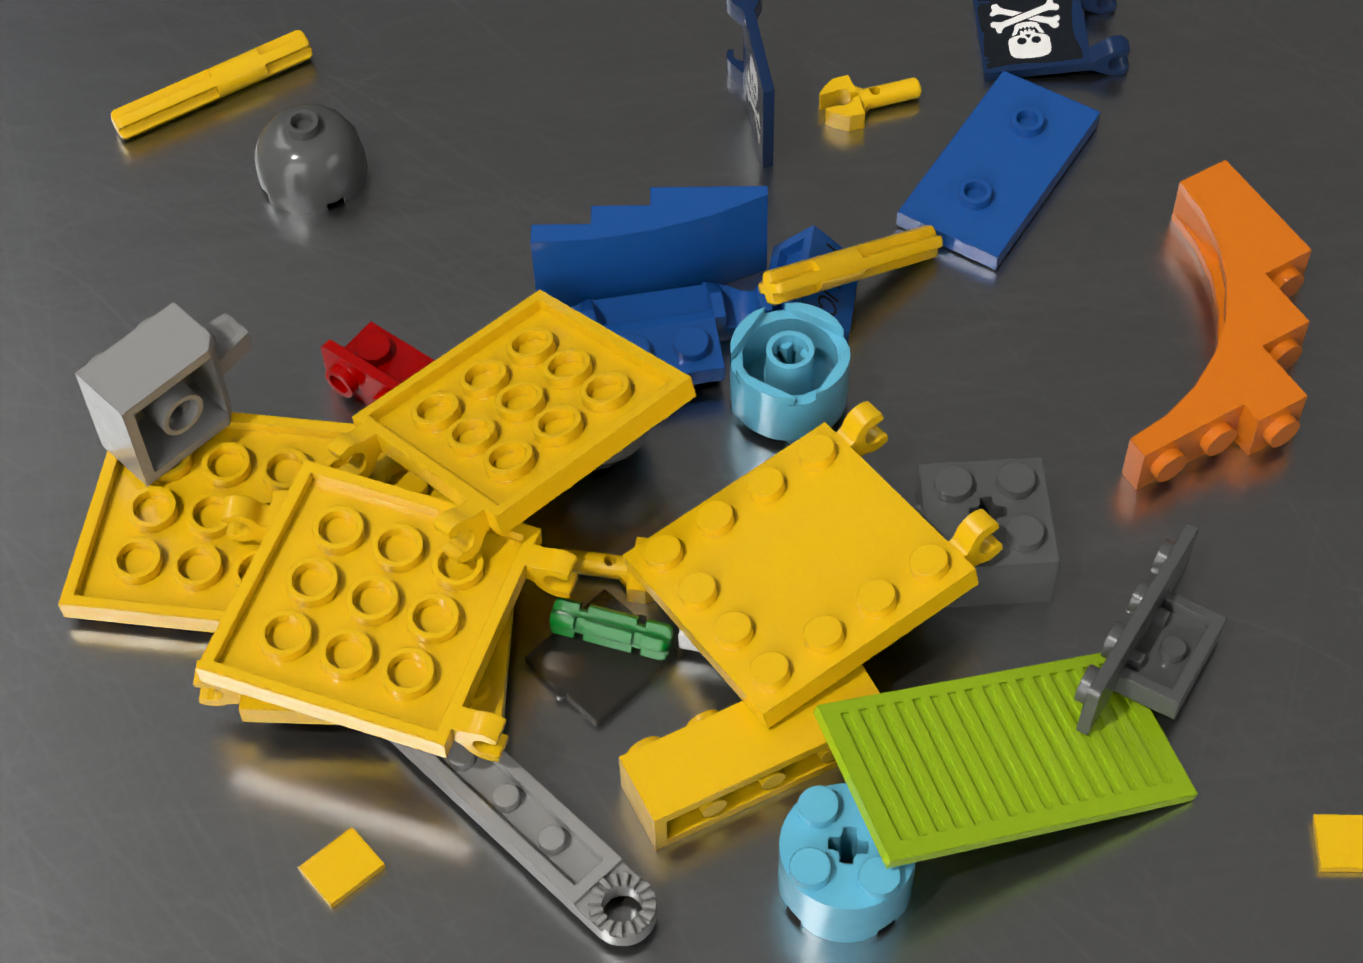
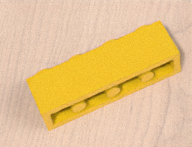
M860 665L769 729L763 725L743 701L721 711L716 709L704 711L693 717L685 727L661 738L659 736L644 738L635 743L626 754L619 756L621 787L657 851L838 767L813 713L816 706L879 694L880 692L863 665Z

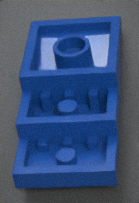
M768 186L650 187V205L591 206L590 224L531 225L530 245L536 292L542 290L569 307H573L593 297L596 300L701 285L702 282L726 285L767 270Z

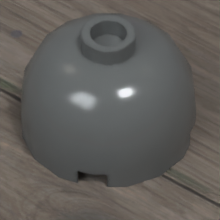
M301 104L286 108L270 118L257 138L254 155L258 181L261 189L268 193L269 201L279 209L303 215H318L329 212L328 204L336 202L344 197L346 204L356 197L366 182L368 165L365 150L357 130L352 123L335 109L320 104Z

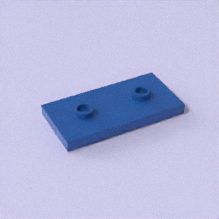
M1003 70L899 209L896 225L907 230L925 225L933 226L936 235L942 236L944 247L996 270L1097 128L1101 112Z

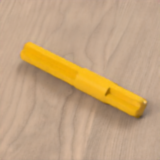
M294 30L118 107L110 113L114 128L122 139L135 137L309 60L313 55L310 42L301 30Z
M925 225L771 269L763 273V281L758 283L759 293L765 295L767 303L772 305L781 304L934 258L938 255V248L943 246L942 236L936 235L933 226Z

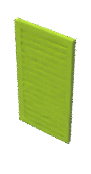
M1101 653L820 704L816 706L813 712L886 869L1190 802L1194 800L1198 793L1149 707L1114 691L1089 735L1087 736L1076 730L1083 704L1074 700L1080 681L1090 664L1099 668L1104 664L1106 658L1102 657Z

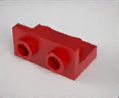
M372 321L345 347L331 339L321 346L326 369L325 378L330 386L340 395L347 398L354 396L367 405H370L435 361Z

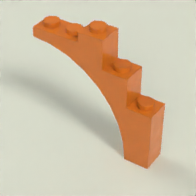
M1227 160L1180 181L1171 217L1172 221L1195 250L1209 280L1217 316L1216 351L1190 392L1167 415L1130 438L1122 474L1135 490L1155 480L1165 482L1176 476L1187 463L1204 454L1208 456L1217 455L1224 451L1233 441L1249 456L1268 445L1275 448L1285 444L1300 428L1299 420L1307 394L1285 370L1292 366L1301 356V347L1310 321L1290 301L1289 297L1295 294L1304 283V273L1312 250Z

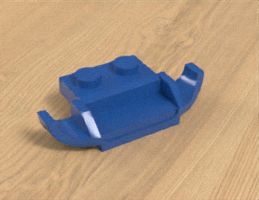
M702 282L701 285L596 300L593 297L571 307L691 376L693 384L725 380V365L720 342L731 340L740 322L753 311L764 307L765 313L772 312L773 310L772 304L767 303L765 295L759 293L758 287L754 291L747 292L728 285Z

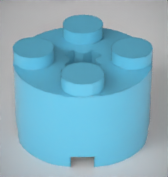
M799 302L784 303V310L765 313L764 307L753 311L745 317L735 329L730 342V399L734 416L754 432L768 438L786 441L790 445L824 422L832 427L842 416L847 405L851 358L850 345L848 346L844 337V329L838 320L818 307Z
M846 783L812 786L806 789L786 816L780 833L778 887L786 907L788 905L791 911L801 920V925L813 935L825 940L841 943L861 942L878 935V930L884 928L893 920L896 922L905 912L911 897L916 862L886 869ZM841 862H851L853 864H844Z

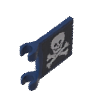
M726 0L728 14L743 26V61L737 60L734 57V50L729 49L726 54L727 73L744 90L762 168L773 167L775 90L757 22L762 11V0Z
M973 0L984 81L997 80L1003 70L1018 77L1094 70L1111 76L1125 74L1129 69L1127 55L1130 53L1127 38L1122 35L1110 36L1089 47L1083 9L1097 14L1112 13L1116 10L1117 1Z

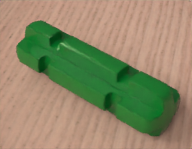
M557 598L553 605L549 622L550 630L555 634L575 638L577 633L584 634L582 641L632 653L634 648L641 649L640 656L659 661L667 658L672 647L674 633L673 627L668 623L648 619L646 624L639 623L641 616L591 604L589 609L582 608V601L570 598Z

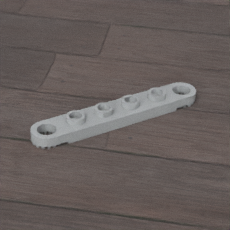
M390 741L600 939L616 946H629L644 940L651 933L657 919V903L655 893L650 888L649 883L643 881L640 876L631 870L612 848L508 753L503 751L499 762L489 761L472 754L464 746L454 741L447 758H443ZM629 896L640 903L642 910L639 913V917L633 918L634 921L632 923L626 921V924L622 925V922L618 921V924H614V920H608V916L603 913L605 905L615 897Z

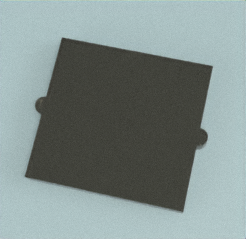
M606 589L583 607L589 609V606L594 604L635 615ZM643 614L637 615L641 616L639 623L646 624L647 617ZM552 633L525 656V661L554 688L555 697L558 700L567 699L593 724L599 727L676 660L678 652L671 647L667 658L659 661L640 656L641 649L634 648L633 652L629 653L582 641L584 634L577 633L575 638Z

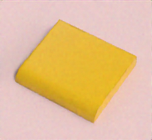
M1313 814L1312 825L1319 872L1363 873V815Z
M350 827L297 868L333 909L386 867L384 862L356 830Z

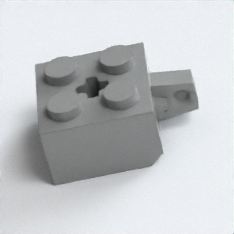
M172 302L154 316L143 320L135 330L106 351L92 357L84 367L75 372L102 446L148 487L230 424L232 405L223 375L253 347L249 332L227 313L201 326L175 302Z

